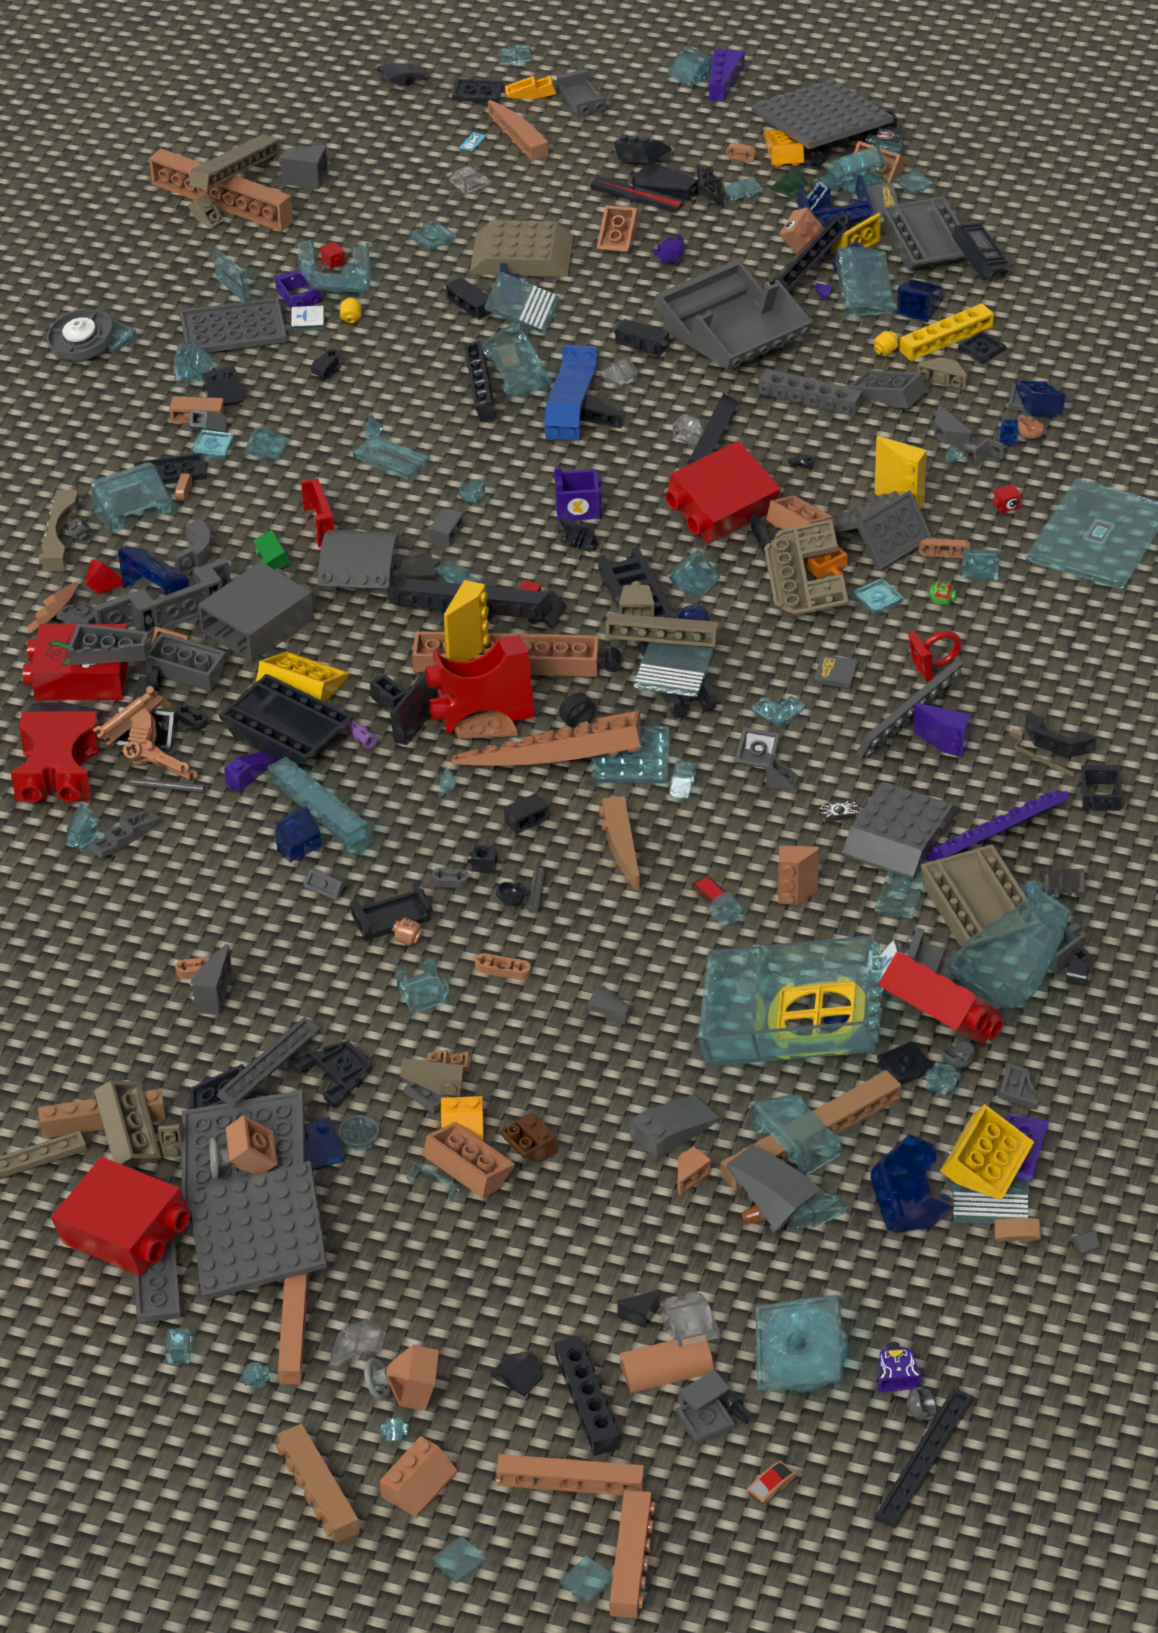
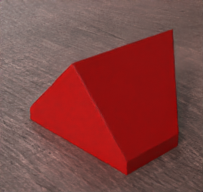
M94 559L90 561L85 584L97 595L128 584L103 562Z

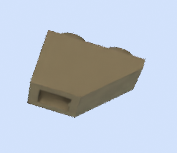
M208 193L187 205L195 219L209 228H213L224 221Z
M182 1123L158 1126L163 1157L182 1156Z

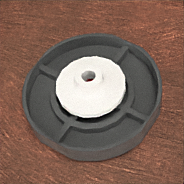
M79 309L61 316L47 332V342L51 352L61 360L66 359L80 362L103 353L114 338V327L110 317L102 311L92 309Z

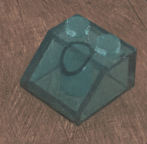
M699 549L685 556L667 575L678 590L698 598L703 597L720 578L719 574Z
M963 549L962 579L998 580L1000 550Z

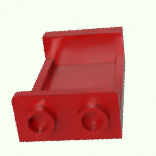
M318 478L302 481L301 491L303 509L305 511L314 509L316 512L314 516L316 541L318 547H321L326 531L328 529L334 530V520Z

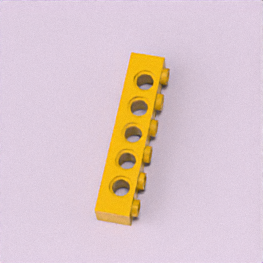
M981 303L900 337L899 351L910 361L916 360L993 327L994 313Z

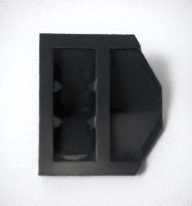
M527 1351L509 1354L490 1373L491 1377L523 1397L543 1379L537 1357Z

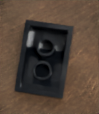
M240 1064L191 1087L190 1109L224 1104L225 1102L217 1097L219 1090L245 1069L244 1065ZM255 1089L243 1100L256 1098Z

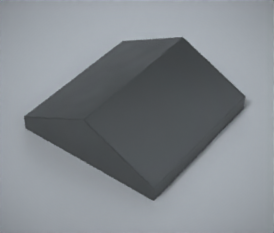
M743 727L735 763L767 769L769 755L773 754L777 757L780 733Z

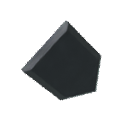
M711 166L706 168L699 167L697 169L698 191L716 204H723V182L720 179L717 180Z

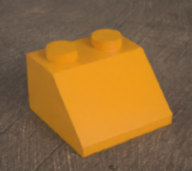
M482 1096L441 1098V1128L456 1122L484 1142Z

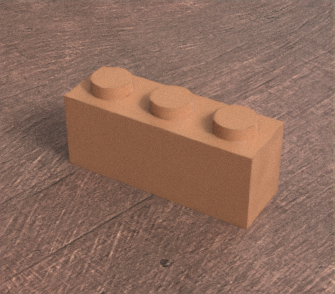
M173 396L169 408L170 420L173 423H189L190 410H207L224 415L223 398Z

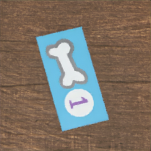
M473 132L459 148L472 151L486 135Z

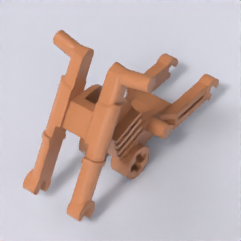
M148 686L146 694L137 698L119 713H116L105 724L93 729L98 734L97 737L105 740L109 747H112L119 737L130 730V737H128L130 742L124 746L123 753L135 765L143 767L148 762H152L189 781L192 780V775L196 780L199 779V774L195 770H190L191 768L187 763L180 762L166 755L155 746L154 742L157 737L156 722L150 713L160 705L168 709L171 704L162 696H159L152 686Z

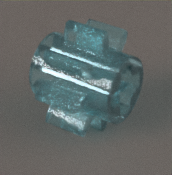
M252 1362L247 1365L246 1370L242 1371L245 1386L250 1385L252 1389H261L266 1385V1381H270L268 1366L262 1367L260 1362Z
M386 1418V1424H381V1435H386V1441H403V1435H408V1424H403V1418Z

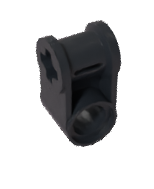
M336 349L327 350L312 363L311 372L324 379L330 378L332 374L341 368L339 351Z
M1084 948L1073 950L1066 974L1067 984L1086 986L1090 958L1088 950Z

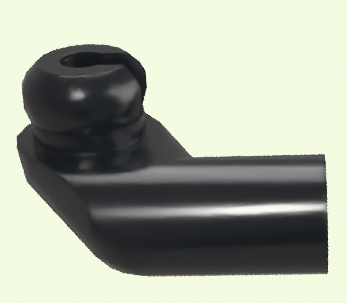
M806 454L788 459L790 467L796 465L811 467L815 461L814 457Z

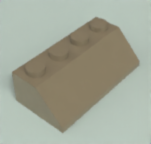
M109 1081L94 1090L113 1161L130 1168L161 1159L141 1083L139 1081Z

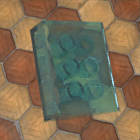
M854 246L837 248L836 264L844 317L893 313L894 306L885 251Z

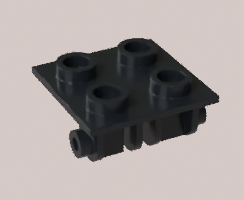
M560 519L565 536L562 535L560 539L563 545L573 546V548L577 547L588 552L594 551L596 545L599 546L594 530L590 525H581L570 519Z

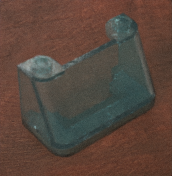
M517 321L482 342L485 348L483 349L485 356L493 360L504 380L505 386L503 389L507 396L515 397L553 384L532 343Z
M150 462L97 479L90 487L93 510L110 533L121 529L125 524V516L153 506H156L158 512L162 514L174 511L173 501L155 465Z
M792 1094L761 1100L751 1105L753 1128L758 1134L769 1132L788 1152L789 1160L797 1164L798 1168L796 1170L804 1176L842 1155L841 1138L834 1134L805 1105L802 1097Z

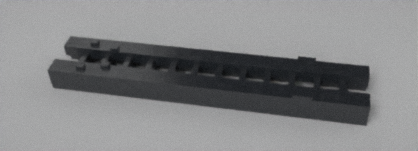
M639 547L633 548L630 556L626 557V560L612 563L607 560L605 555L598 556V571L618 610L623 587L631 585L634 581H639L642 585L650 586L654 601V617L676 618ZM635 641L647 665L704 673L703 676L648 667L653 670L703 677V679L651 672L702 681L697 683L653 676L654 678L700 685L698 687L655 680V682L699 688V690H691L657 684V688L674 718L686 716L687 707L684 701L697 698L703 711L716 708V693L691 645Z

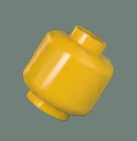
M347 298L341 303L340 317L343 321L354 323L361 319L362 305L358 300Z
M883 331L873 340V348L877 354L888 356L898 347L899 339L892 331Z

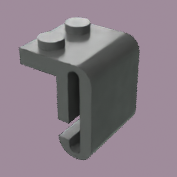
M916 928L915 934L911 935L908 946L910 948L906 949L904 954L954 982L962 960L961 953L953 950L951 957L943 956L945 948L925 944L924 929Z

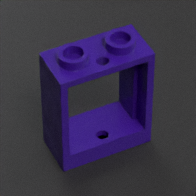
M306 268L275 276L276 291L291 311L292 307H304L322 302L321 289ZM306 286L309 290L292 296L288 292Z

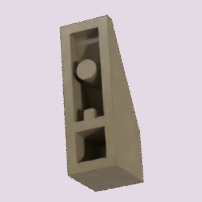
M402 1058L400 1077L435 1093L460 1097L463 1065Z

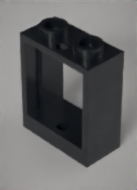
M1081 765L1082 810L1121 811L1120 765ZM1087 784H1114L1115 795L1087 794Z

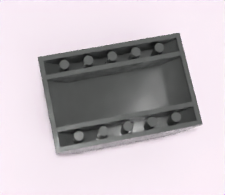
M944 196L882 207L886 232L907 270L967 259L951 236L960 223Z
M882 782L852 824L842 856L914 879L921 868V864H924L927 854L931 852L930 848L937 845L959 812L960 807Z

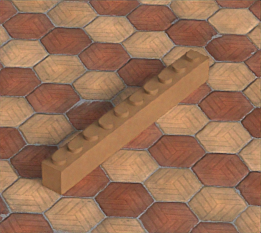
M886 1070L873 1076L870 1080L857 1085L852 1090L842 1093L834 1100L826 1102L816 1110L810 1111L798 1120L792 1121L782 1129L776 1130L773 1134L758 1140L753 1145L788 1163L900 1100L902 1085ZM749 1147L742 1149L731 1157H727L721 1162V1177L735 1191H738L741 1187L726 1165Z

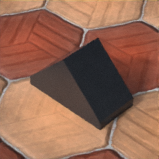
M656 1290L617 1300L618 1318L646 1328L660 1307L659 1291Z

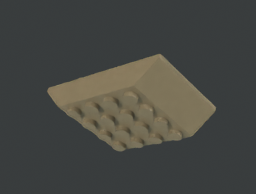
M491 220L476 233L470 274L568 277L573 235L558 222Z
M993 844L921 864L928 895L960 946L973 945L1042 925L1041 919Z

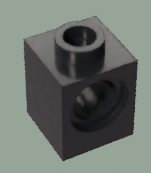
M474 845L473 851L469 852L468 864H471L472 872L495 874L498 861L497 846Z

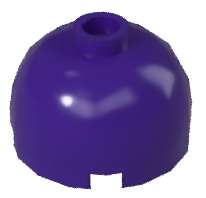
M676 234L677 238L675 239L670 237L657 245V250L652 249L659 261L676 264L682 260L681 256L685 253L686 246L681 234Z

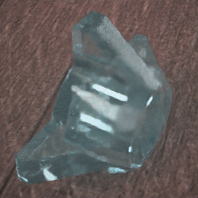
M448 766L445 767L444 773L440 774L439 797L453 790L455 785V777Z

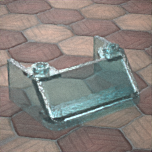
M314 239L298 243L299 271L313 290L363 293L369 290V243L353 247L354 263L345 264L342 274L315 273Z

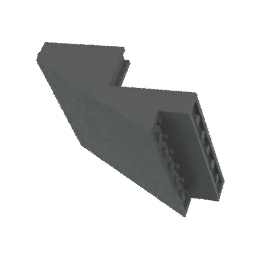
M739 259L656 294L654 306L665 318L662 328L664 331L669 332L672 336L726 369L737 367L742 362L750 361L771 349H777L798 337L806 336L810 332L812 325L810 318L779 280H775L774 285H764L762 289Z

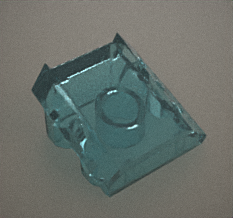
M261 425L255 428L244 450V454L279 460L289 438L281 433H271L268 427Z

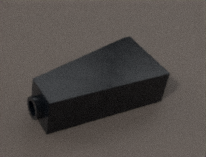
M654 162L648 163L632 176V186L689 201L699 192L697 179Z

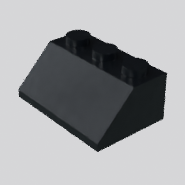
M622 135L613 142L618 160L651 163L672 151L670 146L648 137L641 138L638 136Z
M119 707V712L122 711L124 708ZM153 710L150 714L155 718L157 737L154 742L155 746L159 749L171 750L177 734L179 713ZM128 730L116 740V745H126L130 742L128 737H130L131 731Z

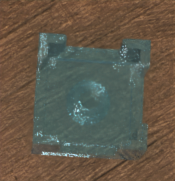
M433 959L423 962L424 973L407 979L405 969L396 971L397 989L413 1014L450 1001L449 985L446 979H442V983L439 980L436 963Z

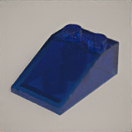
M1015 380L1014 384L1023 407L1030 415L1040 416V414H1046L1047 416L1055 417L1056 414H1063L1066 394L1047 381Z

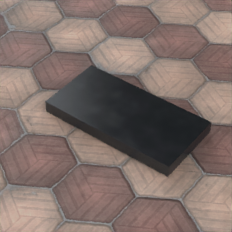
M202 453L133 462L137 488L178 483L182 473L191 474L192 481L207 479Z

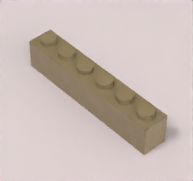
M609 613L606 620L605 638L715 647L718 640L719 622Z

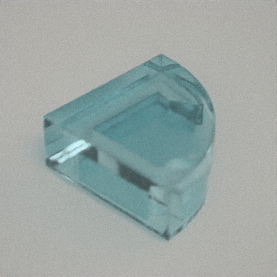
M950 445L946 452L948 464L963 458V452L955 446Z

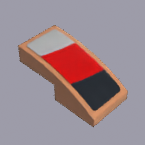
M779 1460L763 1472L747 1490L766 1505L779 1489L783 1491L797 1474Z

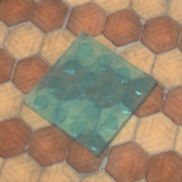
M641 726L642 743L641 747L636 751L627 752V750H624L616 755L603 754L593 756L592 783H668L669 726Z

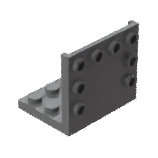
M911 490L899 493L893 491L889 494H881L878 497L874 495L867 499V503L856 505L854 511L851 512L849 510L841 514L842 518L832 520L835 533L858 528L877 570L884 568L917 548L922 539H932Z

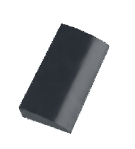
M426 671L422 673L390 713L394 742L408 745L431 716L429 699L438 698L437 690L440 688L429 689Z

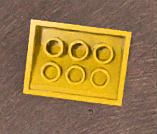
M877 436L875 494L879 496L893 491L899 493L911 490L921 511L925 502L927 450Z
M464 580L444 613L447 659L468 661L481 653L485 645L489 644V621H487L489 608L486 606L488 593H486L485 584Z
M286 651L260 660L256 682L265 674H268L325 702L346 681L350 673Z
M984 1104L970 1118L940 1172L958 1185L1001 1200L1034 1141Z

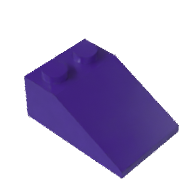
M915 703L914 733L944 753L963 757L969 743L970 714Z

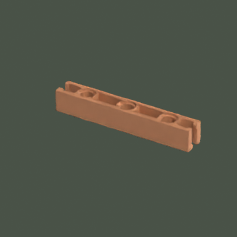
M309 1273L286 1278L284 1282L278 1362L280 1385L302 1383Z
M499 1454L496 1476H498L497 1486L624 1496V1490L643 1492L644 1465Z

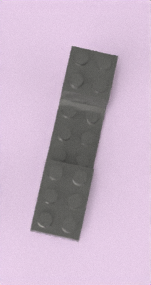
M226 558L194 569L193 586L152 600L145 589L142 588L94 606L96 624H127V628L134 626L137 631L149 632L150 636L154 634L155 627L168 629L198 618V604L231 582L229 562Z

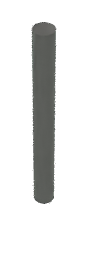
M130 778V785L203 793L205 791V785Z

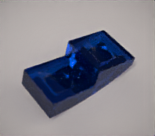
M1001 419L999 442L1004 445L1017 446L1018 420Z

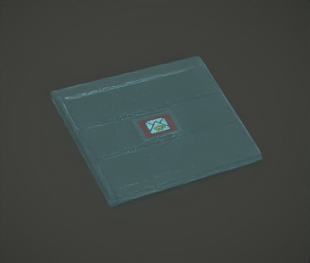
M1080 478L1075 479L1030 548L1026 559L1036 564L1124 589L1133 571L1158 533V501Z

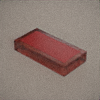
M708 875L692 883V889L715 910L731 902V896Z

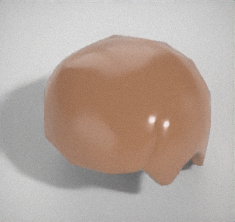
M1028 416L1019 418L1018 431L1023 438L1037 439L1043 435L1045 427L1037 419L1032 422Z

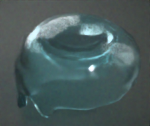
M471 479L468 485L462 483L458 493L463 500L476 502L484 497L486 484L483 480Z

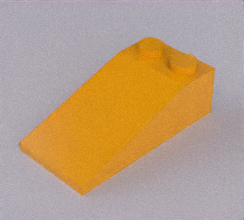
M781 130L764 131L772 165L780 167L784 166V164L799 165L804 162V146Z

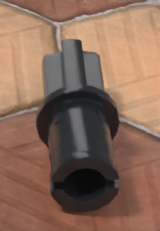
M824 144L814 153V158L810 162L812 169H818L820 164L825 161L829 147H826Z
M730 1389L719 1397L727 1406L729 1413L735 1414L742 1423L749 1424L753 1419V1415L745 1408L743 1401L738 1399Z

